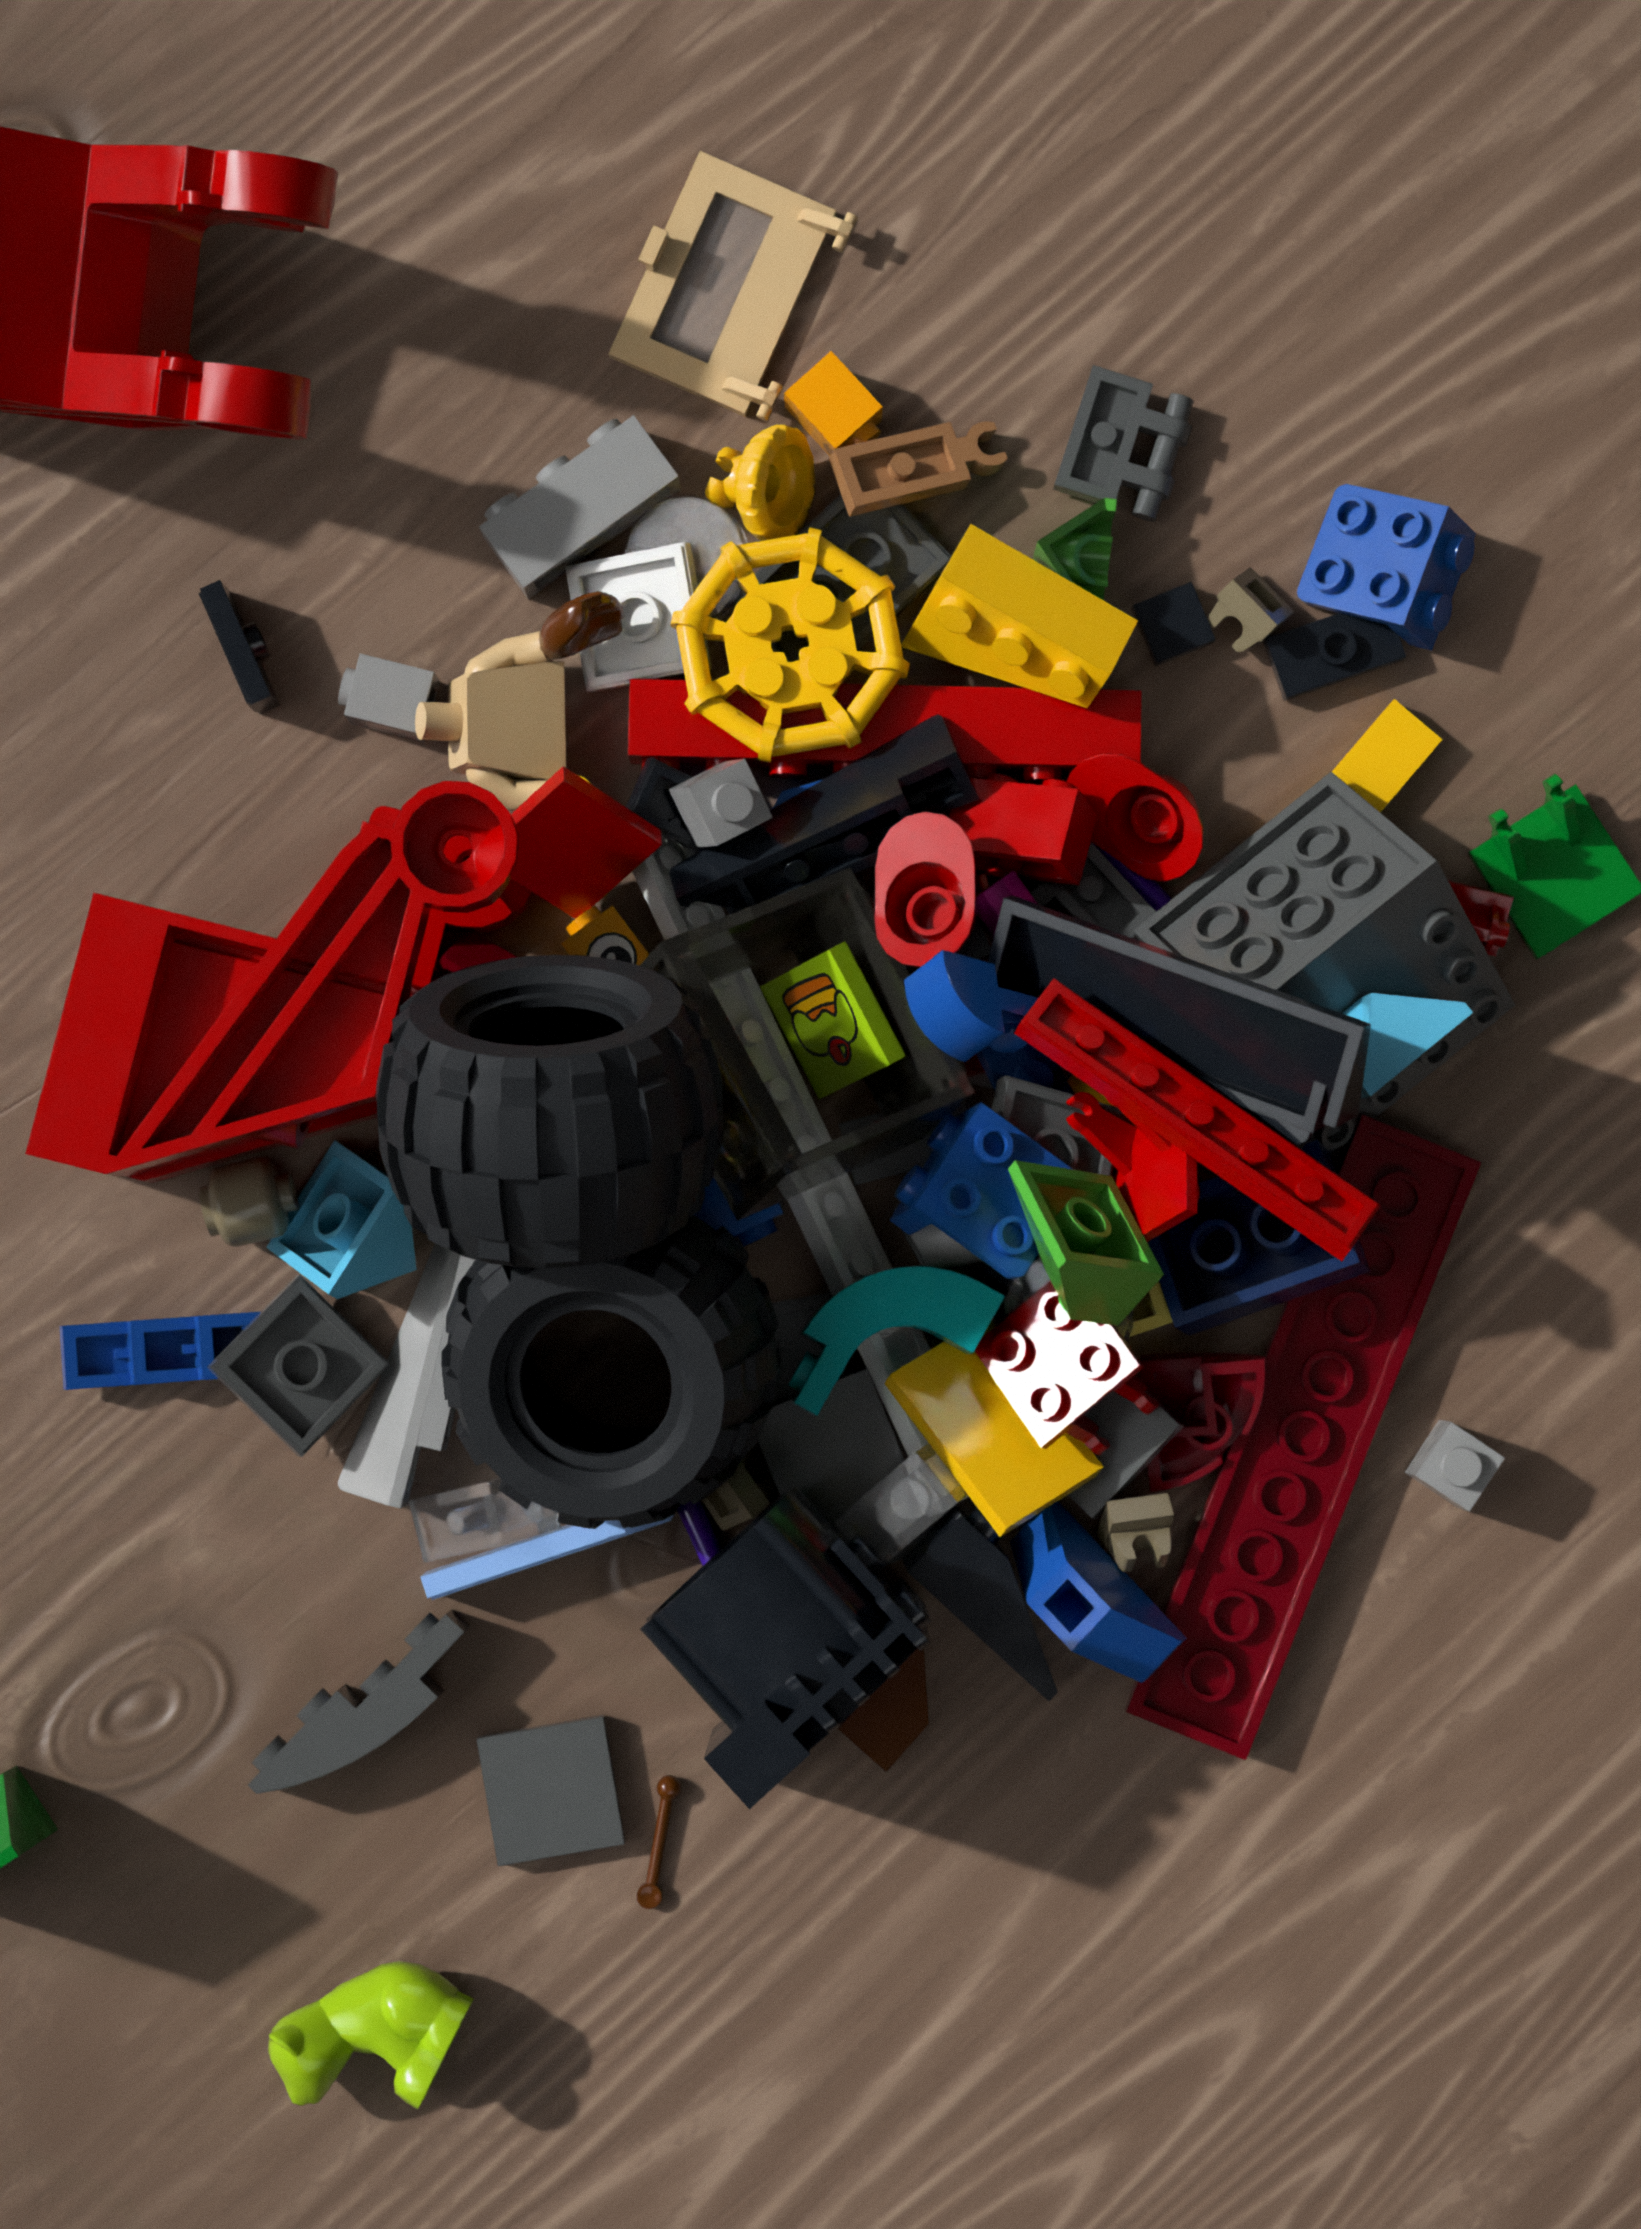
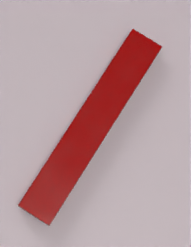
M1053 978L1027 1012L1014 1032L1015 1035L1341 1262L1350 1252L1381 1206L1055 978Z

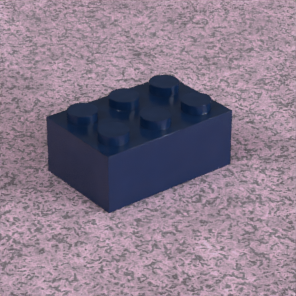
M1318 1140L1304 1145L1302 1150L1336 1173L1329 1151ZM1219 1176L1198 1183L1200 1196L1195 1215L1147 1242L1164 1274L1159 1282L1174 1327L1189 1336L1371 1272L1360 1239L1357 1240L1341 1262Z

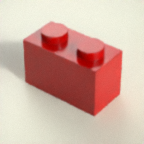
M995 773L988 774L987 778L984 779L971 778L979 800L951 809L949 818L963 828L972 842L976 874L1004 877L1014 870L1020 879L1080 885L1097 814L1075 785L1056 779L1044 780L1042 785L1019 783L1009 776Z

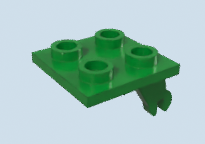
M1556 774L1542 782L1546 792L1544 805L1511 826L1507 823L1508 814L1503 809H1498L1489 815V821L1492 826L1491 838L1467 853L1491 891L1514 896L1508 917L1536 960L1641 894V883L1577 785L1575 784L1563 792L1561 788L1563 781Z

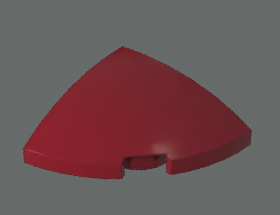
M1164 1353L1141 1356L1140 1362L1144 1366L1140 1370L1141 1381L1147 1386V1390L1184 1425L1147 1465L1150 1492L1183 1486L1212 1472L1224 1462L1223 1453L1232 1445L1241 1432L1244 1435H1248L1259 1412L1265 1390L1266 1356L1238 1353Z

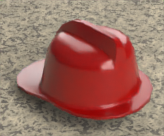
M1100 753L1085 758L1070 772L1067 782L1075 785L1097 814L1091 842L1119 860L1131 871L1150 880L1168 881L1181 877L1196 864L1203 849V825L1199 817V809L1194 795L1183 783L1171 776L1159 775L1142 763L1123 754Z
M930 812L906 816L891 827L879 846L875 865L874 920L877 939L890 957L903 965L921 967L942 950L957 953L972 933L977 917L976 862L972 842L959 824L943 814Z

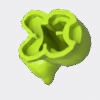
M402 1961L381 1964L362 1975L340 1984L320 2000L281 2018L269 2034V2056L285 2084L291 2102L303 2106L317 2104L321 2101L354 2052L377 2054L396 2070L393 2081L395 2093L406 2103L419 2109L474 1999L458 1991L457 1987L452 1985L438 1972L421 1964Z

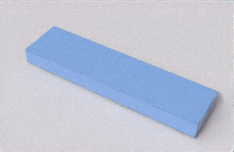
M674 1515L661 1521L633 1528H623L619 1520L604 1521L596 1529L565 1525L426 1571L420 1578L427 1598L431 1597V1600L669 1522Z

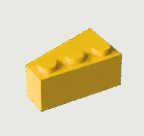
M970 524L923 604L901 647L1088 708L1112 673L1138 620Z

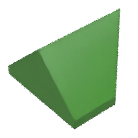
M1101 499L1038 540L1033 560L1104 600L1105 587H1108V570L1113 541L1111 527L1116 512L1117 499Z

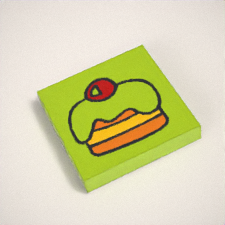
M845 941L760 986L819 1099L905 1057L896 1035Z

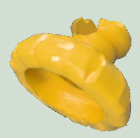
M777 424L755 435L745 447L743 454L729 446L722 448L718 452L715 462L725 472L731 474L724 480L710 477L705 489L708 501L719 509L732 508L736 504L745 528L759 541L797 535L807 519L808 509L811 508L815 493L813 487L815 484L814 457L804 434L797 428Z

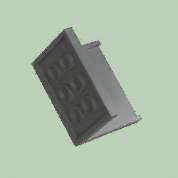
M1332 772L1328 773L1133 930L1141 942L1339 1013H1343L1357 1000L1369 993L1458 1001L1467 1004L1473 1013L1372 1096L1362 1098L1358 1116L1336 1128L1325 1124V1127L1314 1132L1306 1142L1307 1144L1318 1140L1330 1154L1351 1138L1361 1115L1375 1119L1515 1006L1438 861Z

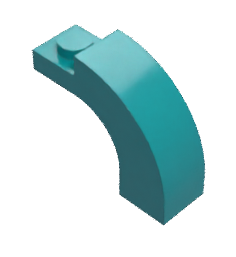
M922 1266L899 1267L881 1271L847 1286L829 1299L815 1313L801 1333L803 1336L823 1346L818 1357L807 1351L790 1379L788 1385L798 1391L792 1404L813 1416H817L854 1351L867 1338L884 1329L893 1327L919 1329L934 1335L965 1354H972L1005 1296L966 1275L951 1270Z

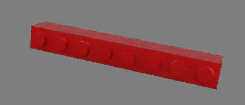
M630 679L628 758L631 764H642V769L647 758L657 759L679 771L680 765L705 766L706 771L724 761L746 759L749 767H769V776L775 778L807 777V768L833 769L832 774L934 715H941L970 778L984 779L987 778L988 774H998V772L1023 773V782L1042 784L1044 780L1048 779L1061 780L1062 774H1070L1082 760L1100 753L1123 754L1141 762L1142 690L1100 689L1089 707L1084 708L1027 688L895 685L860 734L861 742L851 749L846 745L804 751L772 757L770 763L758 760L756 752L701 714L692 715L684 704L689 698L686 680ZM841 684L834 698L846 711L864 684ZM736 690L725 700L763 726L768 710L763 708L760 702L747 693L745 695ZM821 708L782 714L781 729L826 722L827 720Z

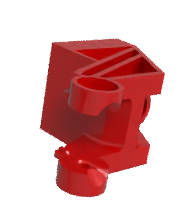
M0 126V412L142 431L214 429L270 438L307 439L311 409V379L268 369L194 360L191 354H188L199 255L203 234L210 226L237 223L303 233L305 226L329 229L335 205L338 171L320 163L269 153L239 150L214 151L189 145H91Z
M442 781L423 788L402 806L401 810L388 806L377 807L373 810L369 822L362 821L359 834L339 852L277 938L93 892L25 1154L107 1175L124 1176L155 1183L282 1145L298 1149L306 1138L378 1118L376 1084L383 1046L390 1042L391 1031L393 1030L392 1019L400 1014V1006L427 984L439 978L442 966L440 960L445 953L451 929L463 932L487 933L507 926L527 909L534 892L511 878L518 863L520 837L510 812L492 792L471 782Z

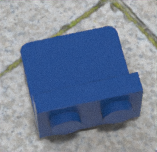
M1350 484L1341 485L1333 494L1299 583L1297 595L1309 606L1386 624L1409 645L1432 651L1438 633L1445 629L1452 613L1451 599L1460 575L1469 568L1472 562L1476 533L1449 506Z
M982 1102L956 1117L949 1113L941 1120L928 1139L927 1145L933 1149V1152L923 1168L915 1165L896 1189L894 1197L901 1202L889 1221L909 1235L933 1224L1004 1277L1012 1280L1026 1274L1039 1252L1008 1168L1015 1160L1066 1169L1072 1168Z

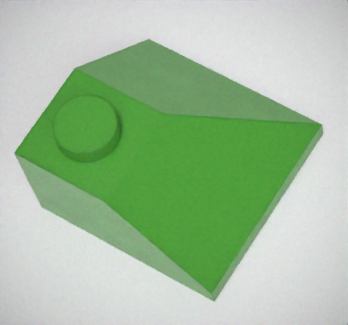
M1015 1160L1008 1168L1044 1268L1058 1294L1061 1307L1072 1320L1119 1326L1164 1274L1113 1177Z

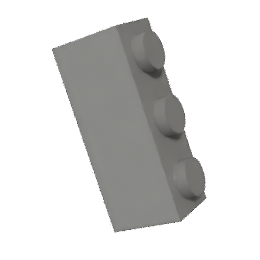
M634 415L622 424L617 418L606 422L587 439L590 447L572 460H569L566 455L555 459L537 474L536 480L539 483L519 498L514 492L502 497L485 512L484 516L487 518V521L479 526L483 538L528 600L565 574V566L580 563L681 490L678 474Z

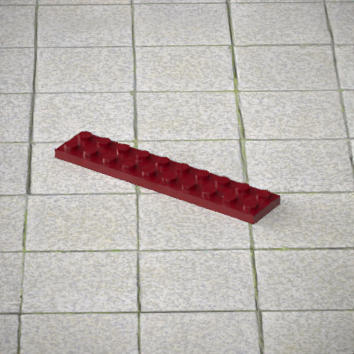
M1361 1115L1348 1142L1337 1170V1175L1381 1205L1359 1237L1371 1272L1285 1302L1264 1355L1266 1356V1382L1259 1412L1248 1435H1244L1241 1432L1225 1453L1224 1462L1219 1468L1163 1610V1613L1187 1639L1145 1682L1135 1681L1124 1709L1127 1713L1243 1760L1247 1759L1482 1162Z

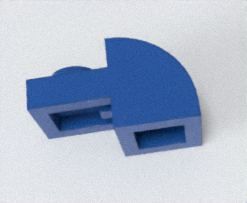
M942 950L904 980L907 1002L916 1023L927 1038L949 1056L966 1062L986 1046L997 1052L1014 1053L1028 1044L1015 1035L1014 1032L1038 998L998 987L995 964Z

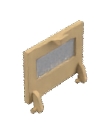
M700 151L665 229L653 225L638 258V262L646 265V271L608 353L609 358L746 417L752 402L760 405L756 416L764 421H768L783 386L775 381H771L769 388L766 389L760 386L761 381L827 234L836 237L832 248L843 253L858 217L847 212L844 220L835 217V209Z

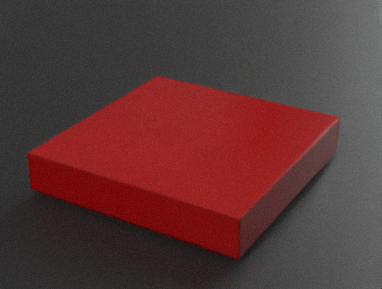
M563 766L511 814L520 837L518 863L511 878L576 919L599 902L662 845L661 830Z

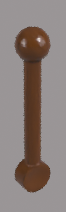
M672 1775L663 1776L657 1783V1793L661 1799L646 1882L637 1891V1901L646 1909L657 1907L662 1900V1889L658 1882L673 1800L682 1791L680 1780Z

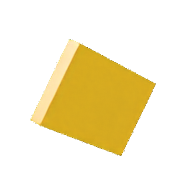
M992 1320L982 1338L996 1327ZM942 1342L892 1372L884 1383L999 1537L1007 1534L1098 1476L1104 1467L1083 1442L1067 1433L1047 1449L1041 1448L975 1351L972 1354H965L948 1343Z

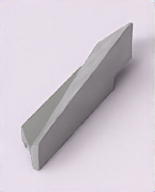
M436 1243L434 1244L387 1361L391 1365L381 1374L339 1477L338 1487L340 1490L401 1509L407 1506L421 1447L437 1451L447 1449L457 1408L448 1407V1400H445L441 1351L447 1345L449 1335L446 1332V1315L459 1282L475 1259L461 1256Z

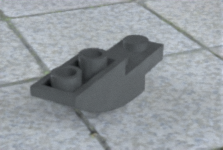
M452 1609L440 1620L430 1612L404 1639L412 1650L401 1662L394 1667L385 1659L360 1685V1688L368 1695L363 1701L346 1685L342 1686L332 1696L322 1688L296 1715L305 1725L287 1743L278 1735L254 1759L252 1764L260 1772L248 1786L256 1794L290 1788L320 1778L351 1764L387 1742L413 1722L444 1692L426 1673L470 1626Z

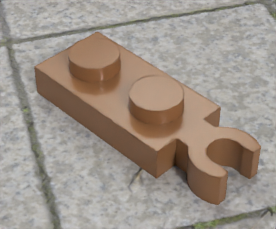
M989 421L979 422L970 428L966 436L956 438L951 422L834 449L829 462L849 517L963 490L972 479L969 471L979 476H990L999 472L1008 459L1006 452L988 455L983 453L978 446L979 442L991 440L997 430L995 423Z

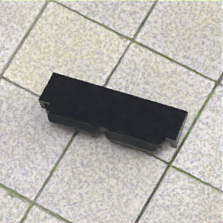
M1011 895L1003 899L988 958L989 963L995 964L998 987L1039 998L1053 978H1055L1294 1145H1300L1308 1141L1312 1134L1325 1127V1124L1336 1128L1359 1115L1370 1023Z

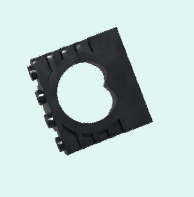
M796 1485L768 1506L757 1518L716 1553L657 1608L640 1628L722 1720L712 1729L704 1760L748 1809H751L808 1757L810 1749L836 1730L840 1723L870 1699L871 1695L888 1678H893L901 1670L900 1666L917 1648L922 1651L931 1643L927 1630V1625L931 1620L928 1618L930 1616L927 1613L926 1604L902 1578L891 1585L883 1575L880 1576L878 1573L885 1567L884 1561L860 1534H857L849 1541L840 1531L837 1532Z

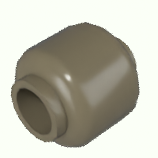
M256 1157L218 1166L211 1171L208 1185L199 1189L201 1209L209 1234L211 1236L220 1235L226 1244L233 1247L244 1246L284 1235L289 1222L288 1212L299 1209L297 1192L291 1174L279 1175L274 1163L265 1157Z

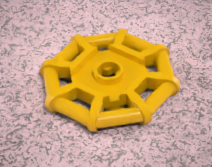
M809 527L808 533L740 545H735L730 541L721 546V555L681 611L673 612L670 624L672 628L677 630L689 697L684 704L692 715L701 714L756 752L758 760L770 763L772 757L839 745H846L851 749L861 742L860 734L898 680L907 677L910 663L904 660L891 593L895 588V584L889 575H878L824 538L822 530ZM799 561L798 578L759 585L752 570L759 567ZM817 564L855 589L856 592L846 601L841 602L834 597L827 587L815 584L813 579L816 574ZM735 580L746 596L736 604L733 614L726 623L710 617V613ZM868 610L876 652L857 651L851 619ZM784 631H794L796 637H805L809 644L808 647H803L799 650V660L787 662L784 652H773L771 644L780 641ZM704 639L724 641L729 674L712 681ZM853 670L871 675L845 711L834 698L845 678H848ZM736 690L745 695L747 693L760 702L763 708L768 710L763 726L725 700ZM821 708L827 720L826 722L781 729L782 714Z

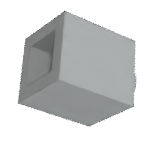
M360 653L356 669L347 667L343 674L338 704L346 706L344 716L352 725L425 743V740H419L416 735V709L420 702L436 701L440 680L433 671Z
M746 759L724 761L669 789L696 847L718 846L773 818Z
M1438 1420L1404 1473L1456 1508L1470 1512L1505 1457L1454 1423Z

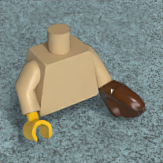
M596 591L584 594L556 609L545 621L541 631L503 639L468 661L464 674L449 682L447 689L448 703L420 702L418 704L415 715L417 738L419 740L448 741L450 770L466 775L468 782L492 792L507 810H516L561 767H566L564 661L553 660L575 655L589 647L618 636L622 632L621 620L625 617L623 606L615 596L605 592ZM579 776L585 781L589 782L586 778Z

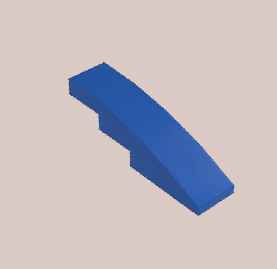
M260 1312L59 1326L63 1390L218 1379L207 1368L208 1365Z

